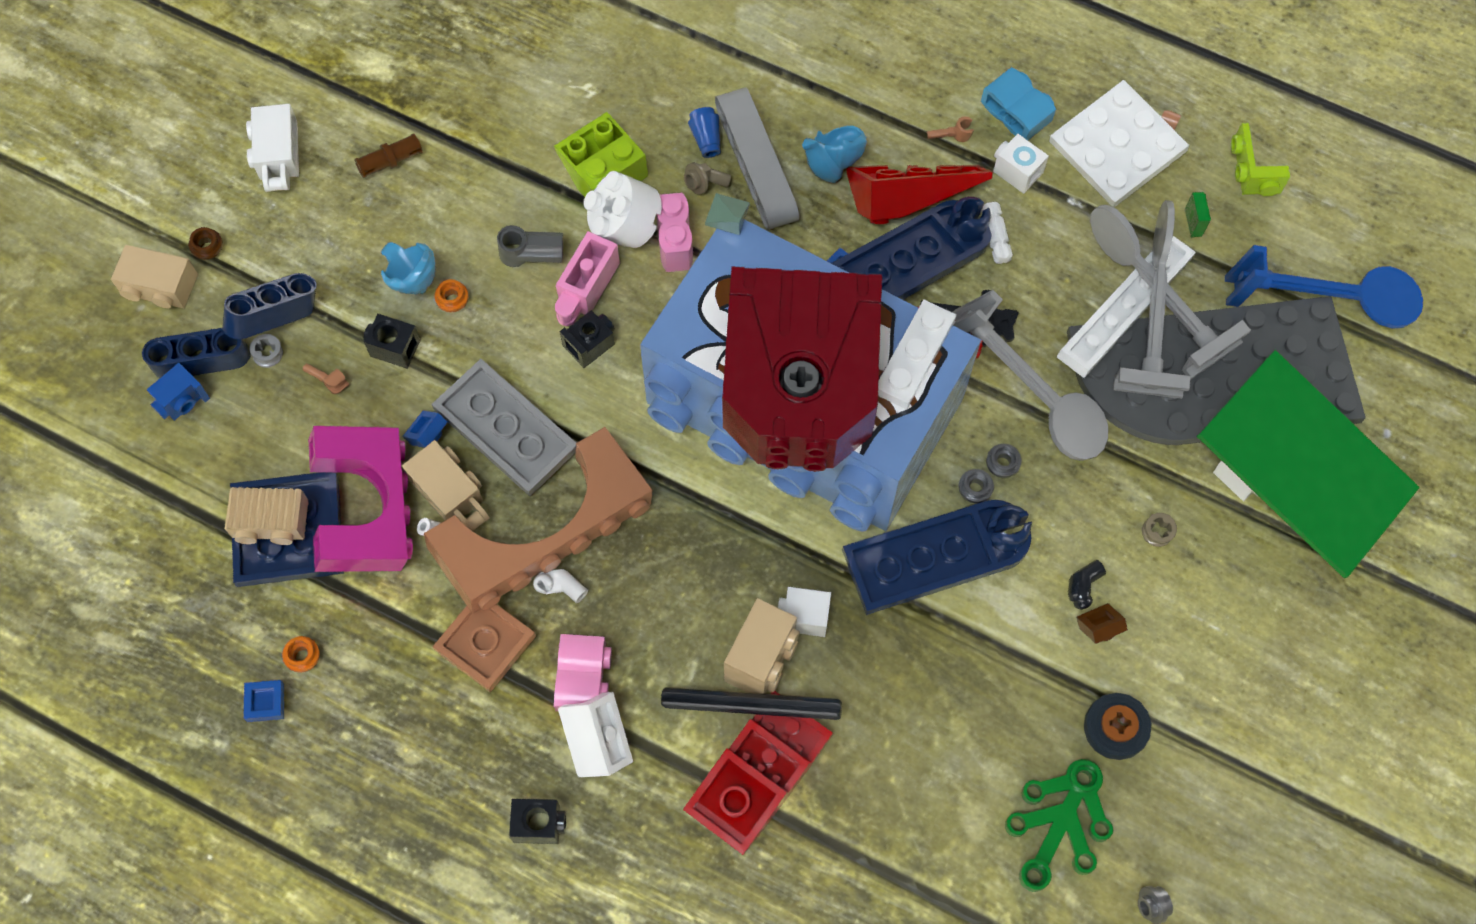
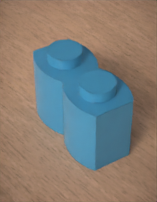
M1012 67L985 87L981 97L982 104L995 118L1002 121L1013 135L1019 134L1026 140L1032 138L1052 122L1056 112L1052 98L1048 94L1033 88L1030 78L1025 73L1019 72Z

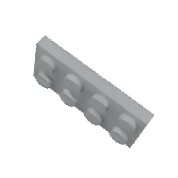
M482 359L475 363L432 403V407L437 413L446 419L454 429L528 496H531L576 453V442Z

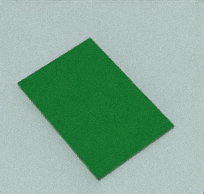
M1276 350L1271 352L1196 436L1344 579L1349 577L1420 488Z

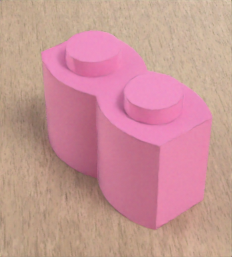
M683 193L660 195L662 203L661 215L656 214L662 266L666 272L690 270L693 263V247L687 199Z
M561 634L554 693L555 711H558V708L563 705L584 703L601 693L608 692L609 683H603L602 678L603 670L610 669L612 647H605V637Z

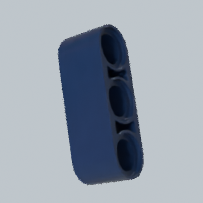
M295 273L228 296L224 302L222 326L224 333L233 339H245L311 315L314 309L317 286L315 279L304 273Z
M222 328L152 339L144 345L142 357L158 378H161L178 363L192 376L241 368L250 359V350L244 339H233L227 336ZM236 345L233 350L226 351L228 347ZM202 350L199 355L191 357L196 351ZM167 356L165 360L158 362L161 357Z

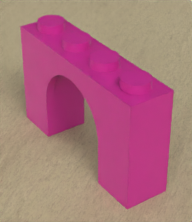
M313 426L308 439L310 472L352 473L359 475L375 486L382 500V514L370 523L363 525L318 526L313 537L315 572L401 571L407 560L412 557L413 544L412 539L406 537V526L410 523L409 505H404L403 493L407 492L408 477L405 472H402L401 461L405 459L404 440H399V428Z

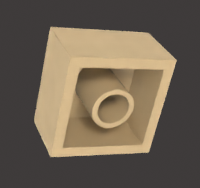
M757 598L724 661V682L747 693L767 694L768 691L774 692L783 675L781 673L784 665L782 663L783 660H791L799 643L797 639L800 631L796 630L797 617Z

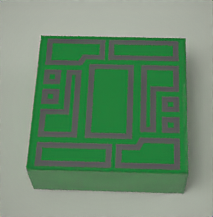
M1193 192L1185 207L1191 238L1202 237L1211 221L1206 194L1204 192Z

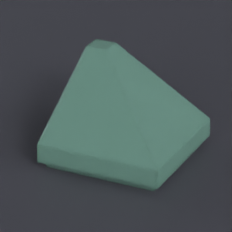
M716 193L705 226L739 235L750 202Z

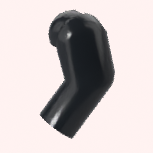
M1094 560L1071 575L1069 579L1068 597L1077 609L1083 610L1091 606L1093 602L1090 596L1091 583L1106 575V570L1099 560Z

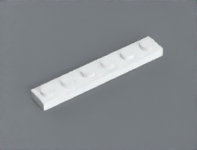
M1174 236L1165 267L1168 284L1196 253ZM1151 252L1145 260L1153 266ZM1137 269L1129 275L1057 355L1058 359L1083 378L1087 376L1150 306L1151 287L1139 275Z

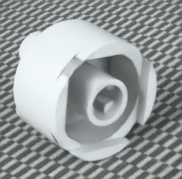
M611 171L599 182L594 191L587 193L584 199V208L587 210L588 226L593 234L624 247L638 248L644 245L654 234L657 226L653 222L656 214L661 215L662 203L660 195L655 188L622 173Z

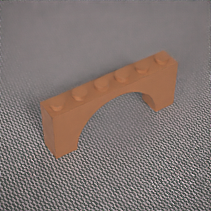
M606 427L576 443L575 459L585 477L586 495L575 517L563 529L552 536L527 544L498 543L475 534L456 515L424 533L427 549L472 614L480 609L484 611L492 608L499 602L502 595L511 590L514 592L521 590L530 583L533 576L542 571L544 573L552 571L561 563V559L571 553L576 555L583 552L590 546L592 540L600 535L608 536L614 533L623 521L631 516L632 518H638L650 508L653 490Z

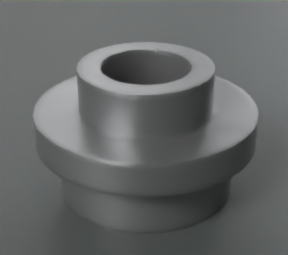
M998 444L992 447L986 458V464L990 472L1001 478L1015 475L1019 471L1022 462L1018 450L1009 444ZM1005 458L1008 460L1009 465L1002 466L997 460Z
M972 469L961 476L958 488L961 496L968 502L981 503L991 497L994 490V482L985 471ZM977 483L981 486L982 490L975 492L971 490L970 484Z
M1146 886L1140 890L1137 903L1142 916L1153 924L1164 923L1167 917L1173 913V904L1166 890L1160 886Z

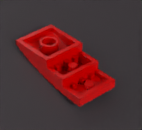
M775 690L771 692L772 695H780ZM756 714L753 719L747 722L730 748H726L683 810L744 855L789 797L834 733L813 718Z

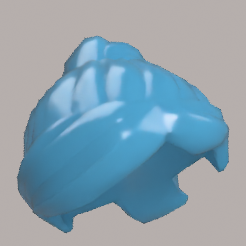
M855 126L836 128L827 134H822L821 131H818L814 139L806 138L802 144L806 153L807 164L815 176L826 182L836 183L842 177L843 169L852 166L862 156L867 144V137L860 128Z
M393 242L387 243L383 247L381 254L386 257L389 263L386 271H381L385 284L390 289L400 293L415 295L425 293L432 284L436 273L433 251L426 244L418 242L415 246L407 249Z

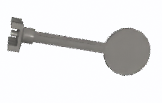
M1165 200L1162 203L1154 232L1152 260L1156 270L1152 279L1146 358H1143L1142 370L1120 368L1114 376L1113 390L1182 399L1183 392L1190 389L1191 376L1163 373L1164 360L1161 359L1167 289L1165 267L1171 248L1175 221L1174 203L1170 200Z
M1100 205L1095 208L1091 213L1090 223L1097 243L1114 262L1122 266H1130L1132 264L1137 269L1139 275L1152 288L1155 268L1141 256L1139 239L1129 221L1116 208L1109 205ZM1167 283L1166 306L1194 336L1192 339L1201 348L1190 355L1182 368L1185 375L1191 376V380L1241 346L1243 343L1241 339L1248 335L1251 329L1242 320L1220 336H1217L1209 326H1205Z
M994 290L954 310L953 313L957 316L953 326L965 332L970 331L973 336L981 339L1050 408L1049 431L1053 442L1060 452L1070 459L1084 461L1096 457L1104 450L1108 440V423L1098 403L1089 396L1076 392L1060 397L993 330L994 326L988 319L1003 300Z

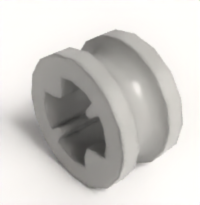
M271 334L259 335L250 344L253 360L261 367L269 368L275 366L282 359L283 350L280 341ZM270 345L274 352L269 351V356H263L261 351H264L263 346Z

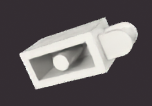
M291 105L251 107V121L246 122L247 135L249 140H252V148L247 149L249 167L255 168L259 179L263 181L265 192L289 190L290 177L299 176L298 127Z

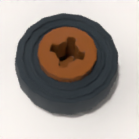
M1112 693L1103 695L1091 704L1085 715L1084 732L1087 741L1097 753L1105 758L1115 760L1132 758L1145 748L1151 736L1152 723L1148 711L1140 701L1127 694ZM1117 718H1119V721H1121L1126 726H1122L1121 723L1118 722Z

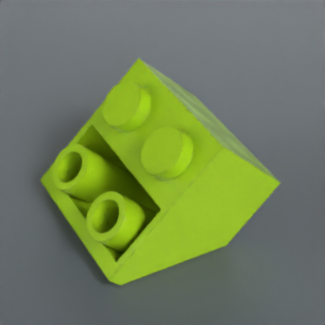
M605 112L554 145L555 151L576 188L584 197L589 191H594L599 182L611 171L622 173L638 181L648 177L645 153L608 112Z

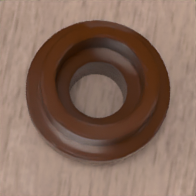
M201 227L192 232L188 246L193 256L198 259L208 260L220 253L223 247V240L217 231ZM205 243H210V245L202 248Z

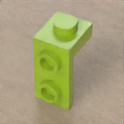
M1241 123L1236 135H1233L1231 138V152L1236 154L1235 178L1241 184L1242 195L1261 194L1268 197L1281 194L1290 179L1289 166H1256L1249 123Z

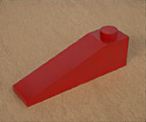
M888 165L847 168V177L857 211L873 224H887L889 219L907 216L990 180L993 176L992 171L979 165H939L936 167V172H932L931 168L918 167V165H907L906 172L888 169Z

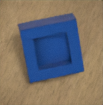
M423 410L402 437L412 446L425 448L434 440L438 441L442 435V429L448 421L439 413Z
M282 680L244 683L243 719L246 722L284 719V683Z

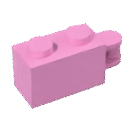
M587 231L556 283L558 300L555 303L557 321L561 325L571 326L576 322L580 313L585 315L594 309L620 264L618 244Z

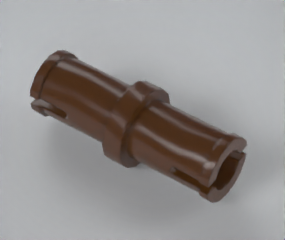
M413 133L390 145L387 143L381 144L380 149L360 158H355L354 161L362 178H366L368 175L389 167L393 169L397 167L398 162L421 154L423 150L417 136Z

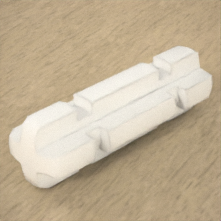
M998 202L986 203L983 205L982 212L988 207L991 211V219L988 226L992 234L989 243L990 247L994 250L992 251L993 259L997 264L1007 263L1011 261L1013 254L1011 246L1007 244L1009 238L1004 219L1000 216L1002 214L1000 204Z

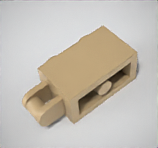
M434 440L404 463L402 468L407 474L408 480L444 521L456 515L468 529L474 532L475 529L490 519L485 510L480 506V503L483 502L479 491L482 485L470 470L464 473L458 466L460 460L450 447L447 446L443 449ZM471 510H474L475 512L467 519L464 517Z

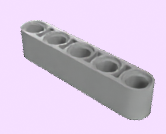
M745 87L715 96L719 118L765 228L770 230L798 221L799 211L795 198L748 89Z

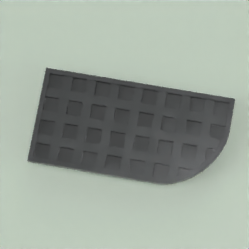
M1331 296L1193 312L1217 336H1220L1242 320L1251 329V332L1241 339L1243 341L1241 346L1191 379L1190 389L1183 392L1182 399L1113 390L1114 376L1120 368L1142 370L1143 358H1146L1149 317L1138 318L1085 378L1075 372L1084 394L1098 403L1108 421L1135 437L1164 445L1201 443L1202 441L1196 436L1274 350L1279 352L1353 424L1362 423L1366 418ZM1174 314L1164 315L1161 359L1164 360L1163 373L1185 375L1182 371L1183 366L1190 355L1201 348L1192 339L1194 336ZM1083 325L1070 326L1068 328V341Z

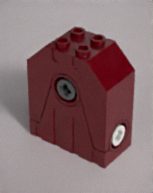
M731 266L722 394L723 428L757 464H764L768 468L777 470L785 469L788 466H799L808 471H824L826 468L837 466L872 436L878 407L882 275L844 272L828 273L808 270L791 271L771 268L755 269Z

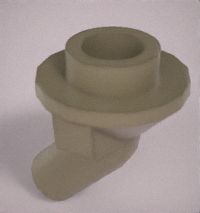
M695 162L686 166L684 174L686 186L698 195L706 192L708 182L728 187L731 178L730 174L710 169L706 163L698 164Z

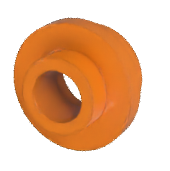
M445 280L439 284L435 291L436 304L443 311H459L468 302L467 288L457 280ZM454 294L458 296L453 300H446L447 297Z
M298 636L287 642L282 652L284 664L290 670L298 673L311 670L317 664L320 657L318 645L314 640L306 636ZM307 650L308 655L304 660H296V655L299 651Z

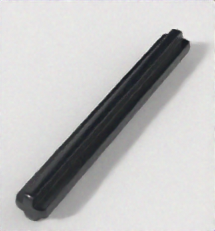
M663 688L661 694V706L669 709L839 720L842 715L841 700L832 698L681 688Z

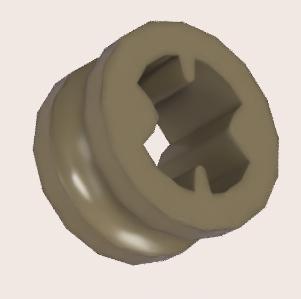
M1165 513L1152 514L1142 527L1144 540L1155 547L1167 545L1177 533L1175 520ZM1156 522L1159 523L1160 527L1167 528L1168 531L1164 533V538L1160 537L1158 532H1152L1151 529L1156 525Z

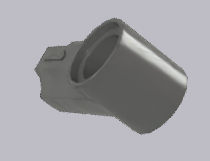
M514 225L506 226L498 232L499 257L502 263L509 267H519L525 262H563V233L526 232L519 226ZM510 244L519 245V247L514 249L507 248Z

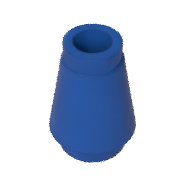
M712 107L698 108L689 114L690 120L688 125L702 153V157H716L721 153L719 115L715 113Z

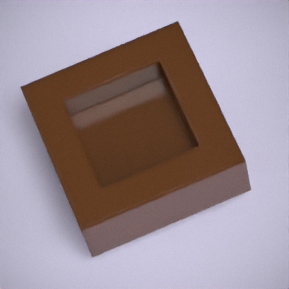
M1108 603L1076 617L1079 629L1095 644L1111 640L1114 636L1128 630L1125 618Z

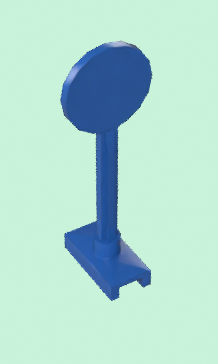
M1253 245L1225 275V282L1234 283L1235 290L1226 299L1227 306L1239 307L1257 288L1267 290L1270 287L1358 300L1372 320L1379 325L1391 329L1404 328L1417 320L1423 309V297L1417 283L1403 270L1391 266L1377 267L1369 271L1359 285L1272 273L1267 265V247Z

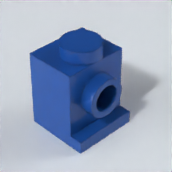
M180 363L176 364L147 389L155 400L150 404L151 407L164 420L170 416L175 421L181 415L190 412L198 400L202 399L206 403L210 399L202 385Z

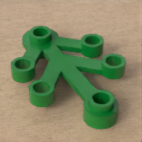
M1086 759L1076 760L1070 764L1064 776L1042 782L1037 780L1028 781L1022 788L1021 794L1023 800L1031 805L1040 803L1046 795L1068 791L1062 804L1026 814L1012 813L1006 819L1005 829L1013 837L1024 835L1028 829L1052 823L1035 858L1027 861L1019 871L1020 883L1028 891L1039 892L1049 885L1052 878L1049 864L1065 832H1067L1074 853L1072 867L1075 872L1080 875H1088L1095 870L1097 859L1089 850L1076 812L1083 799L1092 821L1088 828L1090 837L1096 842H1104L1112 836L1113 825L1106 819L1097 793L1102 786L1103 775L1098 765ZM1079 773H1085L1089 777L1088 785H1082L1078 782L1077 775ZM1028 787H1036L1040 792V797L1031 798L1027 793ZM1015 818L1021 820L1023 830L1015 831L1011 827V820ZM1095 824H1103L1107 829V834L1105 836L1098 835L1095 832ZM1080 856H1085L1090 860L1091 866L1089 869L1080 867L1078 864ZM1028 871H1037L1040 875V882H1030L1027 877Z

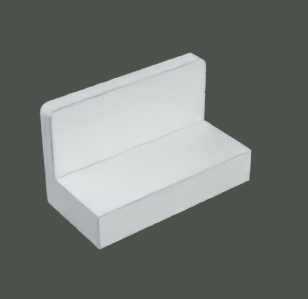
M613 692L601 693L584 703L566 704L558 708L576 773L579 777L610 776L633 762Z

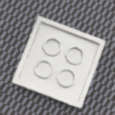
M1125 80L1121 81L1051 134L1049 140L1112 207H1116L1186 153L1189 145Z

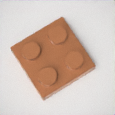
M497 604L488 610L483 611L480 609L473 614L466 606L433 645V649L491 693L534 640L536 634Z

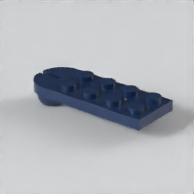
M968 196L959 200L942 202L831 264L849 273L864 275L880 274L882 275V290L904 300L978 258L986 251L992 237L988 226L991 219L990 208L988 207L983 210L981 217L978 219L984 202L977 197Z
M988 500L843 546L842 552L865 614L868 615L1017 566L1025 558L1031 545L1032 521L1025 523L1029 514L1021 507L1009 502ZM1024 525L1021 531L1012 534L1003 532Z

